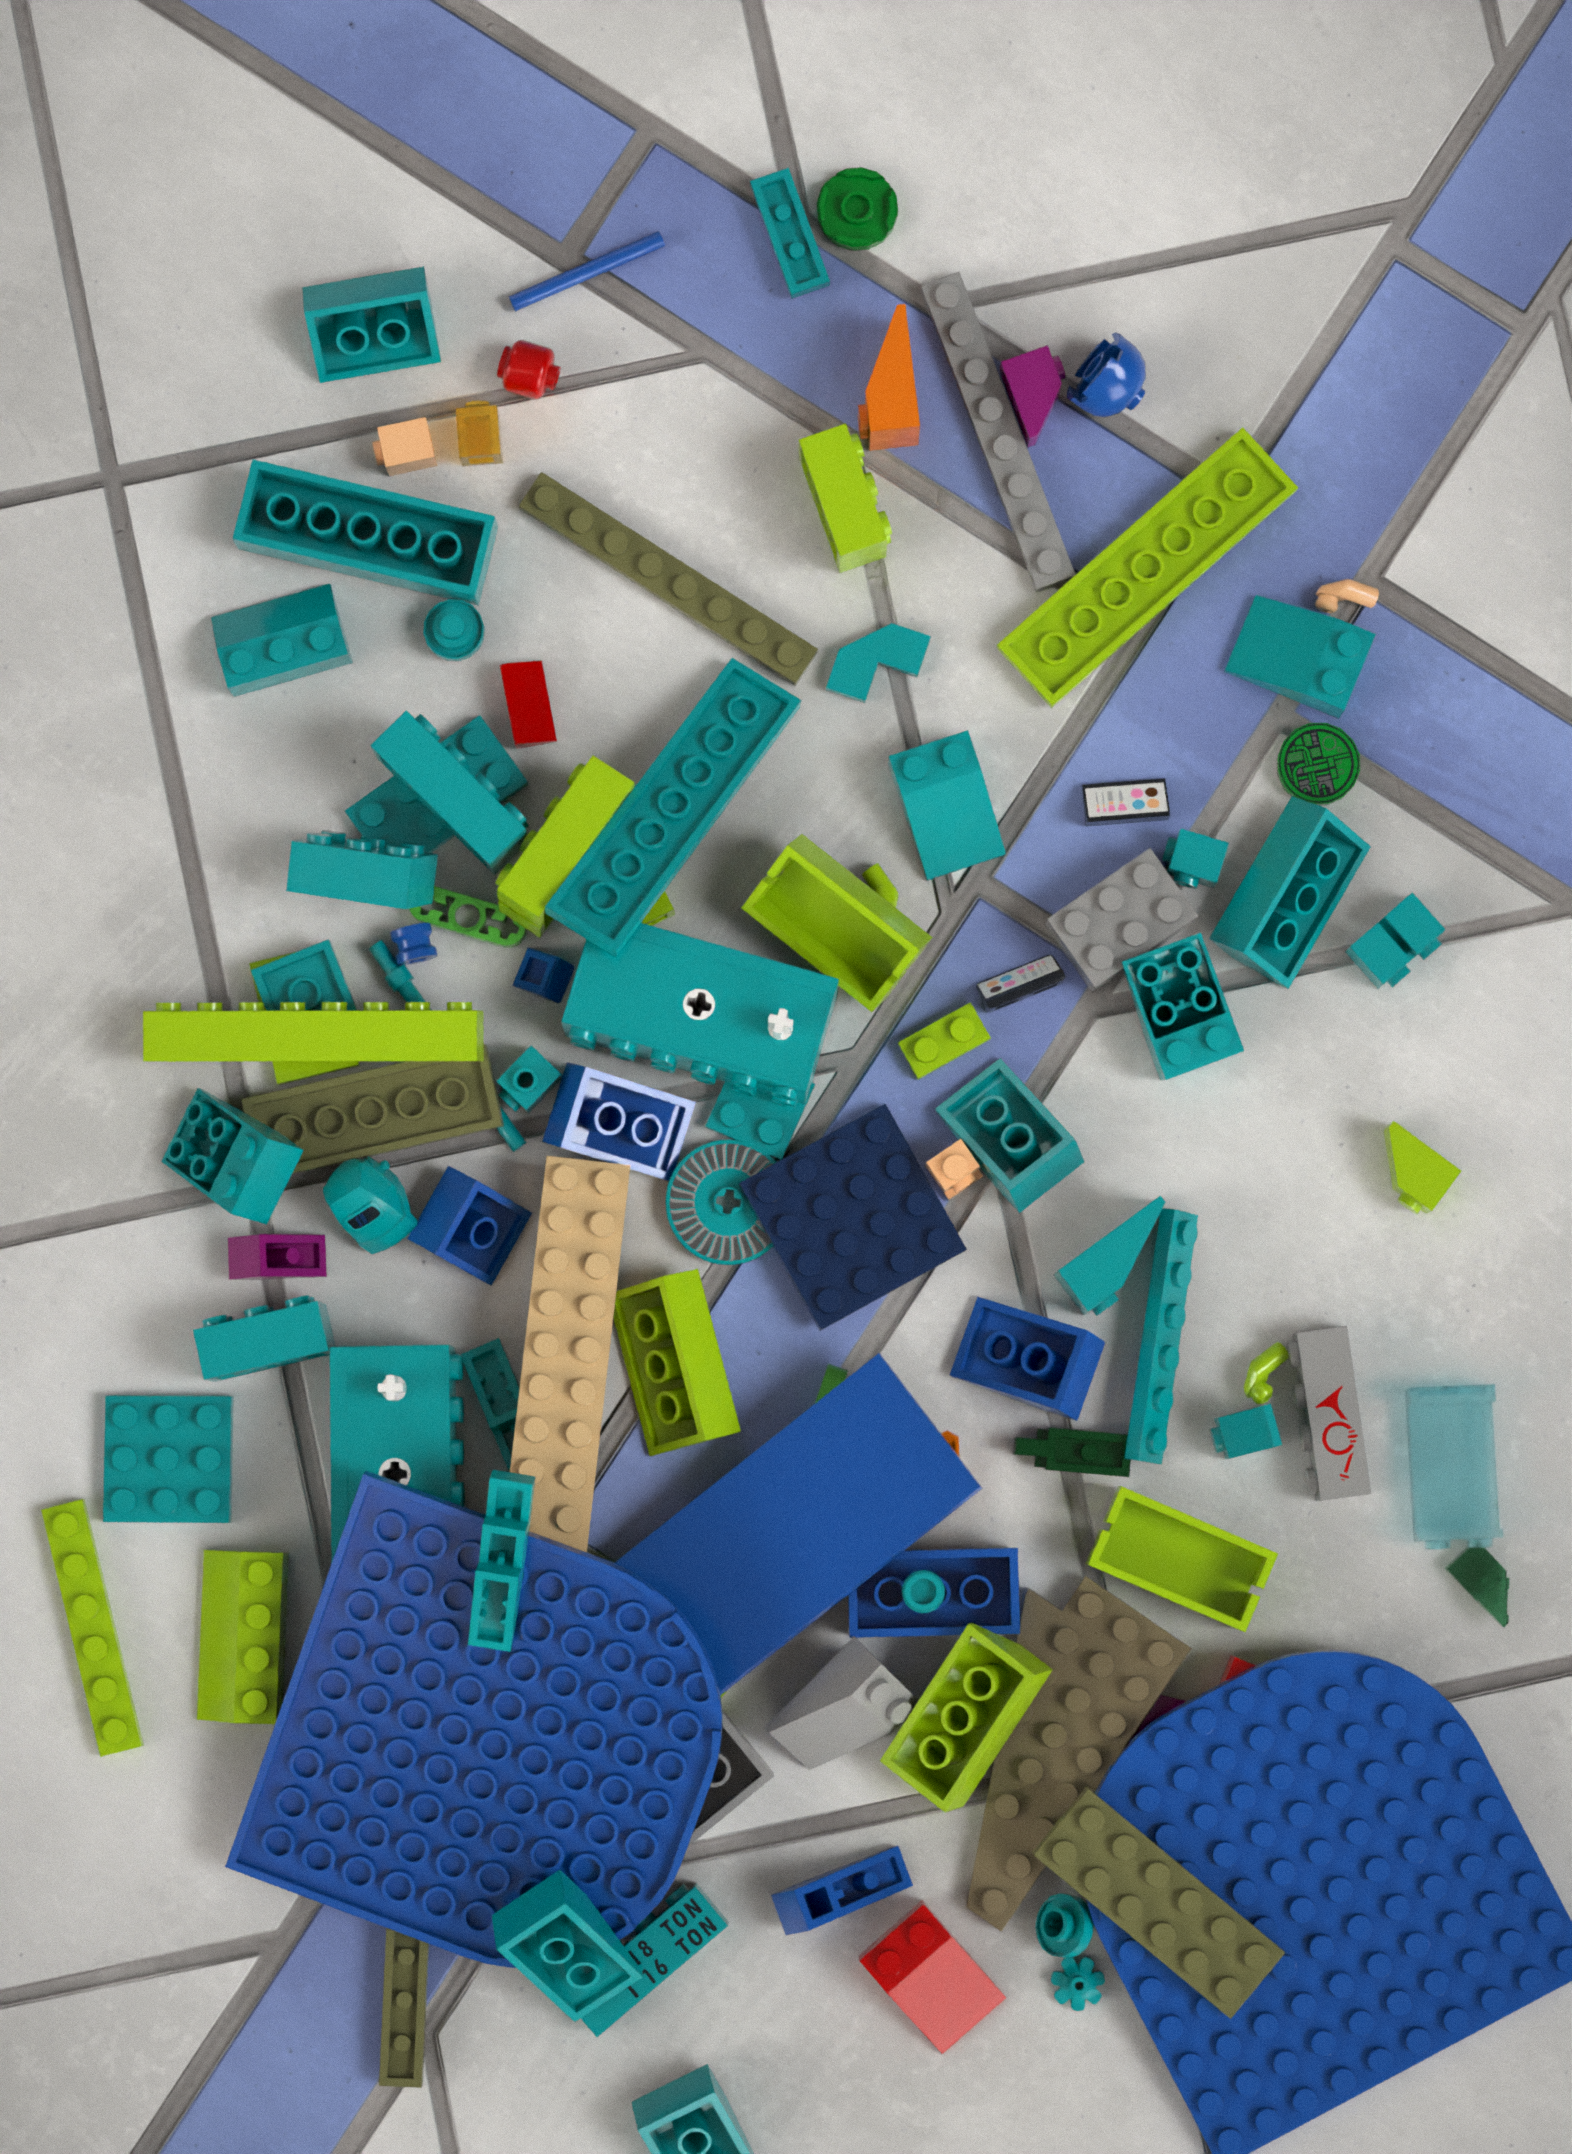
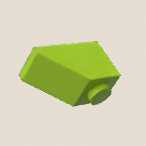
M1392 1121L1384 1129V1138L1392 1189L1400 1194L1397 1201L1415 1214H1418L1420 1210L1426 1214L1432 1212L1461 1173V1170L1398 1123Z

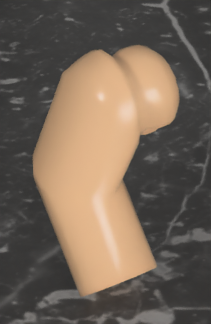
M1344 579L1322 585L1316 592L1318 599L1315 606L1317 610L1330 614L1337 611L1338 601L1348 600L1372 608L1378 600L1379 590L1351 579Z

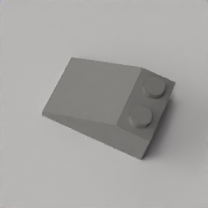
M854 1636L764 1728L803 1765L811 1770L891 1734L901 1723L906 1721L919 1700Z

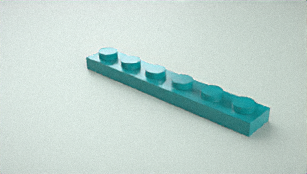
M1162 1208L1160 1212L1124 1457L1125 1459L1161 1465L1163 1454L1167 1447L1166 1433L1169 1413L1173 1405L1172 1392L1175 1371L1179 1364V1344L1182 1326L1186 1317L1187 1289L1192 1276L1191 1261L1194 1243L1198 1235V1215L1175 1209Z

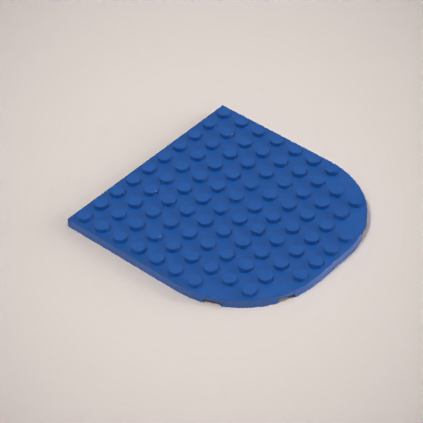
M365 1471L225 1867L460 1956L485 1964L508 1968L516 1967L496 1950L492 1915L558 1870H561L588 1896L612 1931L621 1940L636 1929V1926L658 1906L672 1885L688 1848L719 1759L722 1740L720 1690L714 1668L702 1641L693 1626L675 1604L647 1580L606 1559L529 1531L511 1652L468 1645L475 1571L479 1562L482 1525L486 1515Z
M1332 1649L1328 1651L1290 1653L1253 1666L1152 1721L1132 1738L1131 1743L1122 1751L1114 1764L1109 1766L1095 1792L1285 1951L1282 1958L1230 2019L1086 1899L1098 1936L1212 2154H1249L1572 1981V1921L1480 1743L1464 1718L1444 1696L1417 1675L1389 1661L1358 1652Z

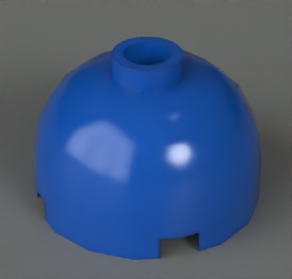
M1117 332L1112 334L1114 341L1111 344L1104 339L1092 350L1075 373V376L1082 378L1076 390L1070 385L1067 390V398L1071 402L1094 416L1109 417L1120 413L1125 408L1132 410L1140 403L1145 394V390L1141 388L1146 378V366L1142 354L1130 341Z

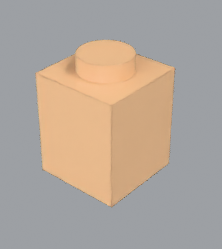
M426 417L377 427L380 440L372 442L377 465H385L389 476L438 466Z

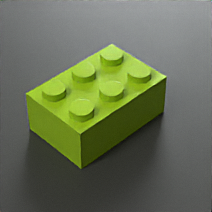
M845 423L799 439V461L839 573L885 558L887 544L892 543L890 537L892 530L886 512H877L875 505H878L876 498L878 490L872 473H863L862 467L864 462L862 457H865L858 434L850 435Z

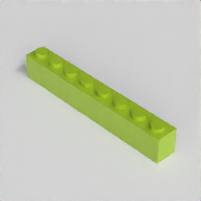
M240 1002L239 1011H222V1003H197V1011H181V1003H156V1011H143V1062L484 1061V1011L472 1010V1002H447V1010H430V1002H405V1011H389V1002H363V1011H347V1002H322V1011H305V1002H280V1011H264L263 1002Z

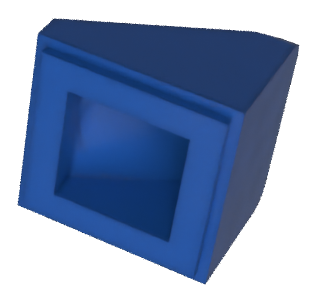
M527 947L512 986L549 1001L560 1003L573 974L574 965L559 957Z

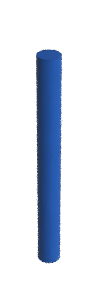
M657 231L508 296L516 312L665 247V243L660 232Z

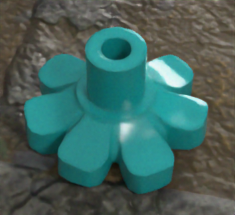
M1073 1957L1063 1958L1061 1965L1064 1972L1056 1970L1051 1974V1983L1060 1986L1054 1993L1055 1999L1060 2004H1064L1070 1999L1071 2008L1074 2011L1084 2010L1085 2000L1092 2004H1097L1102 1994L1095 1987L1105 1983L1103 1972H1092L1094 1961L1089 1957H1083L1078 1965ZM1077 1982H1082L1081 1986H1075Z

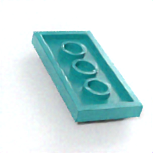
M480 715L440 743L444 748L451 743L467 759L466 763L470 766V769L467 771L473 777L480 772L497 789L496 793L500 796L497 801L500 804L529 784ZM395 776L345 810L362 836L386 839L385 846L387 844L400 845V842L418 843L425 845L424 852L432 853L455 837Z

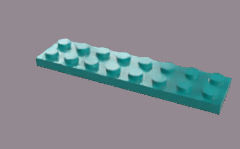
M731 658L547 903L545 913L616 957L797 713L801 700L744 664Z

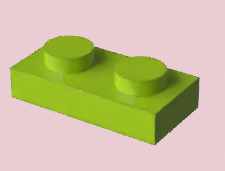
M970 1002L898 1042V1046L917 1080L990 1041L991 1037Z

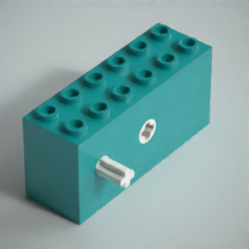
M640 923L616 957L586 939L561 1022L565 1036L571 1038L570 1044L576 1047L594 1050L595 1045L611 1049L610 1055L621 1060L634 1062L635 1057L652 1061L650 1065L652 1068L663 1072L675 1073L676 1068L692 1072L691 1078L696 1081L715 1085L716 1079L732 1083L731 1090L748 1096H755L756 1091L773 1095L772 1102L795 1108L797 1101L806 1105L837 999L839 979ZM700 1007L706 1008V1011L701 1012L700 1017L693 1015V1013L699 1011Z
M451 1345L330 1347L331 1564L365 1471L391 1479L390 1471L397 1470L399 1463L400 1469L407 1470V1478L400 1479L399 1483L460 1506H465L464 1482H457V1465H464V1440L457 1439L456 1423L464 1422L463 1397L456 1396V1381L463 1380L464 1369L463 1355L456 1354L455 1347Z

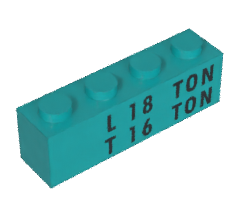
M684 1883L665 1899L669 1906L658 1916L651 1912L636 1926V1929H634L636 1934L623 1944L642 1970L643 1977L581 2018L596 2037L601 2035L728 1927V1920L697 1883L689 1889Z

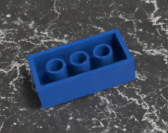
M1018 1548L904 1550L848 1594L849 1638L854 1636L856 1638L961 1635L968 1623L976 1624L996 1634H1020ZM915 1571H931L938 1575L944 1584L945 1596L943 1602L932 1612H915L903 1600V1583Z

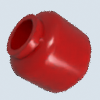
M518 340L512 347L506 346L504 348L497 370V377L502 379V384L506 391L537 400L544 395L546 389H555L561 367L554 365L555 356L552 349L526 340Z

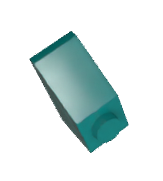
M1271 1404L1214 1418L1216 1427L1210 1428L1216 1453L1224 1452L1225 1459L1282 1445Z

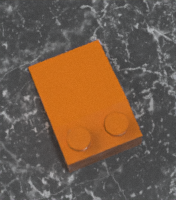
M905 304L896 306L865 391V404L858 405L860 439H868L869 451L916 446L919 443L920 420Z

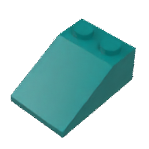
M1256 595L1224 672L1339 719L1345 711L1376 634L1335 617Z
M968 730L888 757V766L927 881L1006 855L983 773Z
M1001 1058L935 1108L937 1114L958 1140L962 1139L982 1171L1019 1213L1085 1162L1075 1138Z
M1161 1195L1054 1274L1083 1315L1092 1310L1097 1316L1119 1300L1115 1292L1123 1287L1165 1204Z
M558 1870L492 1915L496 1950L574 2022L643 1977L642 1970L588 1896L561 1870Z
M708 2064L631 2102L637 2130L651 2154H754L725 2093Z

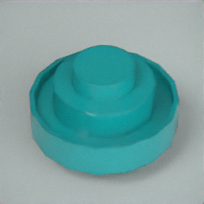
M448 599L438 603L428 612L424 620L423 634L428 647L436 656L446 661L459 662L470 658L480 649L484 641L485 626L480 613L473 605L463 600Z
M1059 1893L1050 1896L1042 1904L1037 1914L1036 1935L1042 1949L1048 1954L1063 1958L1078 1956L1087 1948L1093 1934L1094 1923L1087 1903L1079 1896Z

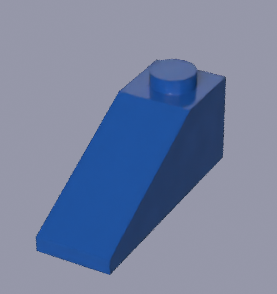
M894 1846L774 1893L771 1897L785 1935L810 1931L912 1887L913 1884L899 1846Z

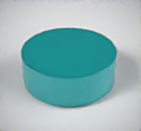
M919 1570L911 1573L905 1579L902 1586V1596L906 1605L913 1611L929 1613L936 1610L943 1602L945 1588L938 1575L928 1570Z

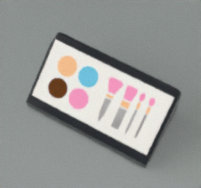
M1165 778L1082 785L1086 827L1164 821L1170 818Z
M1046 955L981 981L976 985V989L985 1011L991 1013L1061 985L1065 979V974L1055 957Z

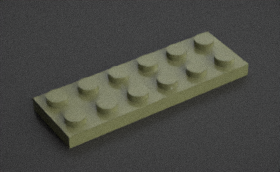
M484 1044V1061H406L241 1099L244 1113L280 1132L304 1150L292 1174L341 1164L353 1158L363 1159L367 1156L372 1157L504 1127L486 1044Z
M1087 1786L1032 1851L1037 1859L1230 2019L1285 1954L1281 1947Z

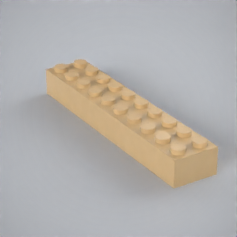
M546 1156L510 1472L536 1476L529 1531L587 1552L630 1165Z

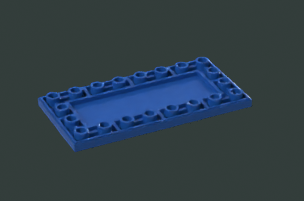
M878 1353L614 1563L650 1582L665 1594L684 1614L697 1632L708 1653L715 1671L720 1695H722L983 1488L884 1357Z

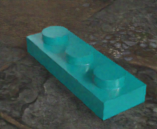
M789 168L750 181L751 190L791 299L830 286V279Z

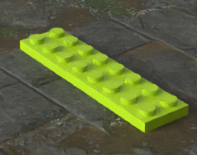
M1242 427L1000 641L996 648L1052 709L1298 490V486Z

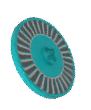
M739 1140L713 1141L691 1151L675 1168L666 1191L667 1219L677 1240L694 1256L718 1265L747 1263L769 1251L772 1245L738 1184L777 1162L769 1154L751 1147L750 1143ZM726 1191L734 1192V1199L740 1201V1207H734L731 1214L723 1213V1206L716 1204V1199L724 1197Z

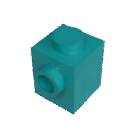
M1181 828L1176 839L1168 838L1162 861L1169 863L1167 872L1169 875L1174 876L1173 881L1176 884L1197 889L1198 884L1214 888L1218 881L1229 843Z
M531 1045L496 1081L503 1088L498 1096L515 1112L522 1107L526 1112L530 1113L561 1081L562 1074Z

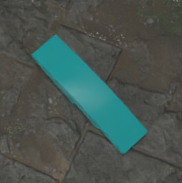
M497 1338L460 1355H463V1363L488 1425L494 1434L507 1469L510 1472L520 1385L502 1343Z
M492 1470L489 1480L486 1516L482 1525L479 1562L475 1571L468 1645L511 1652L527 1551L536 1476Z

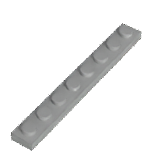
M956 272L923 284L920 288L1035 591L1037 593L1069 581L1076 574L961 274Z

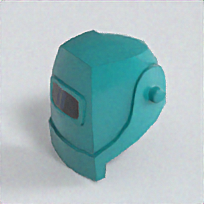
M367 1156L364 1159H349L338 1166L323 1187V1194L329 1208L342 1227L360 1247L370 1254H375L396 1245L417 1226V1219L410 1212L409 1202L403 1185L397 1175L389 1170V1162L383 1160L379 1163Z

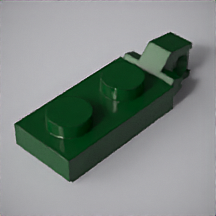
M1048 1428L1047 1430L1037 1429L1036 1439L1014 1438L1013 1454L1035 1456L1034 1467H1042L1044 1470L1119 1477H1129L1131 1460L1124 1458L1127 1434Z

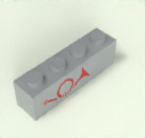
M1347 1326L1292 1334L1293 1342L1287 1343V1351L1289 1353L1290 1367H1297L1299 1384L1293 1385V1394L1296 1409H1303L1306 1426H1299V1436L1302 1451H1309L1312 1468H1305L1308 1493H1315L1316 1501L1371 1494Z

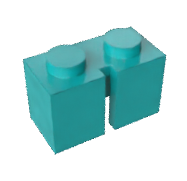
M1412 892L1384 916L1382 920L1377 922L1353 943L1345 953L1377 989L1386 982L1393 988L1411 972L1406 966L1407 963L1417 955L1425 960L1442 945L1437 937L1446 929Z

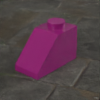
M1048 345L1002 361L999 373L1028 448L1036 445L1060 394L1061 380L1066 378L1060 357L1058 355L1052 356Z
M256 1234L228 1238L229 1280L327 1277L325 1235Z

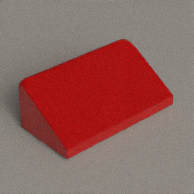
M542 660L500 664L516 749L557 742Z

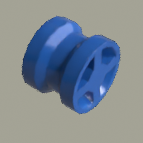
M430 923L413 924L390 932L392 941L398 946L399 952L396 955L398 966L421 963L438 956L437 949L431 945L429 938L432 933Z

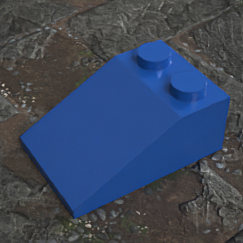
M567 1062L542 1142L605 1162L630 1165L631 1170L670 1181L677 1165L696 1102L595 1069Z
M977 1297L949 1375L1035 1408L1078 1421L1105 1341L1088 1330Z

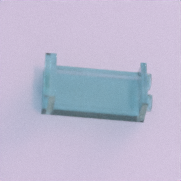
M1495 1384L1414 1387L1405 1390L1414 1542H1425V1550L1451 1549V1541L1467 1540L1468 1548L1493 1547V1539L1504 1537L1503 1529H1500L1492 1408V1403L1496 1401Z

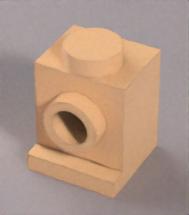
M962 1139L956 1141L925 1164V1167L948 1200L983 1177L979 1171L980 1165Z

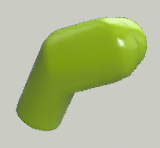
M876 863L861 875L872 890L896 908L898 891L879 863Z
M1274 1343L1250 1362L1243 1389L1246 1397L1252 1398L1256 1404H1264L1272 1397L1273 1388L1266 1383L1268 1376L1289 1359V1353L1281 1343Z

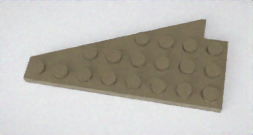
M1087 1576L1084 1577L1063 1610L1032 1589H1029L1025 1595L1020 1621V1634H1018L1016 1643L1022 1645L1053 1670L994 1759L966 1906L1001 1932L1004 1931L1046 1868V1865L1037 1859L1032 1851L1086 1786L1094 1793L1096 1792L1109 1766L1114 1764L1122 1751L1127 1747L1192 1650L1187 1644Z

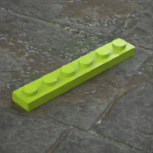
M85 1499L42 1509V1516L100 1757L144 1746Z

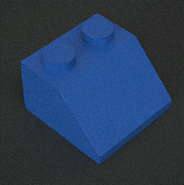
M448 1166L418 1218L417 1226L411 1231L407 1239L492 1286L532 1212L472 1177Z

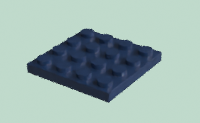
M886 1104L738 1184L819 1331L967 1250Z

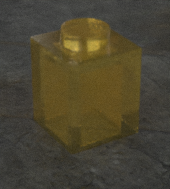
M471 401L465 403V408H456L459 458L462 467L503 463L500 414L497 405L490 406L488 401Z

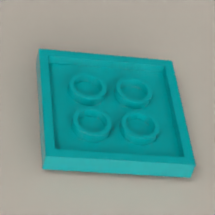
M105 1396L103 1522L231 1523L234 1397Z

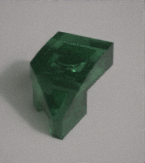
M1474 1539L1444 1569L1500 1626L1505 1627L1509 1623L1507 1600L1510 1578L1506 1577L1507 1571L1478 1540Z

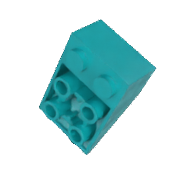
M1201 932L1122 961L1143 1034L1160 1080H1168L1244 1051Z
M197 1088L161 1162L230 1214L267 1225L304 1150L280 1132L209 1092Z

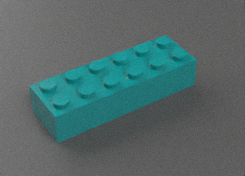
M252 459L232 539L239 550L447 599L463 600L469 604L479 606L498 531V524L495 516Z

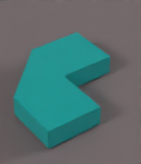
M891 623L840 648L826 690L865 703L878 665L918 677L931 636Z

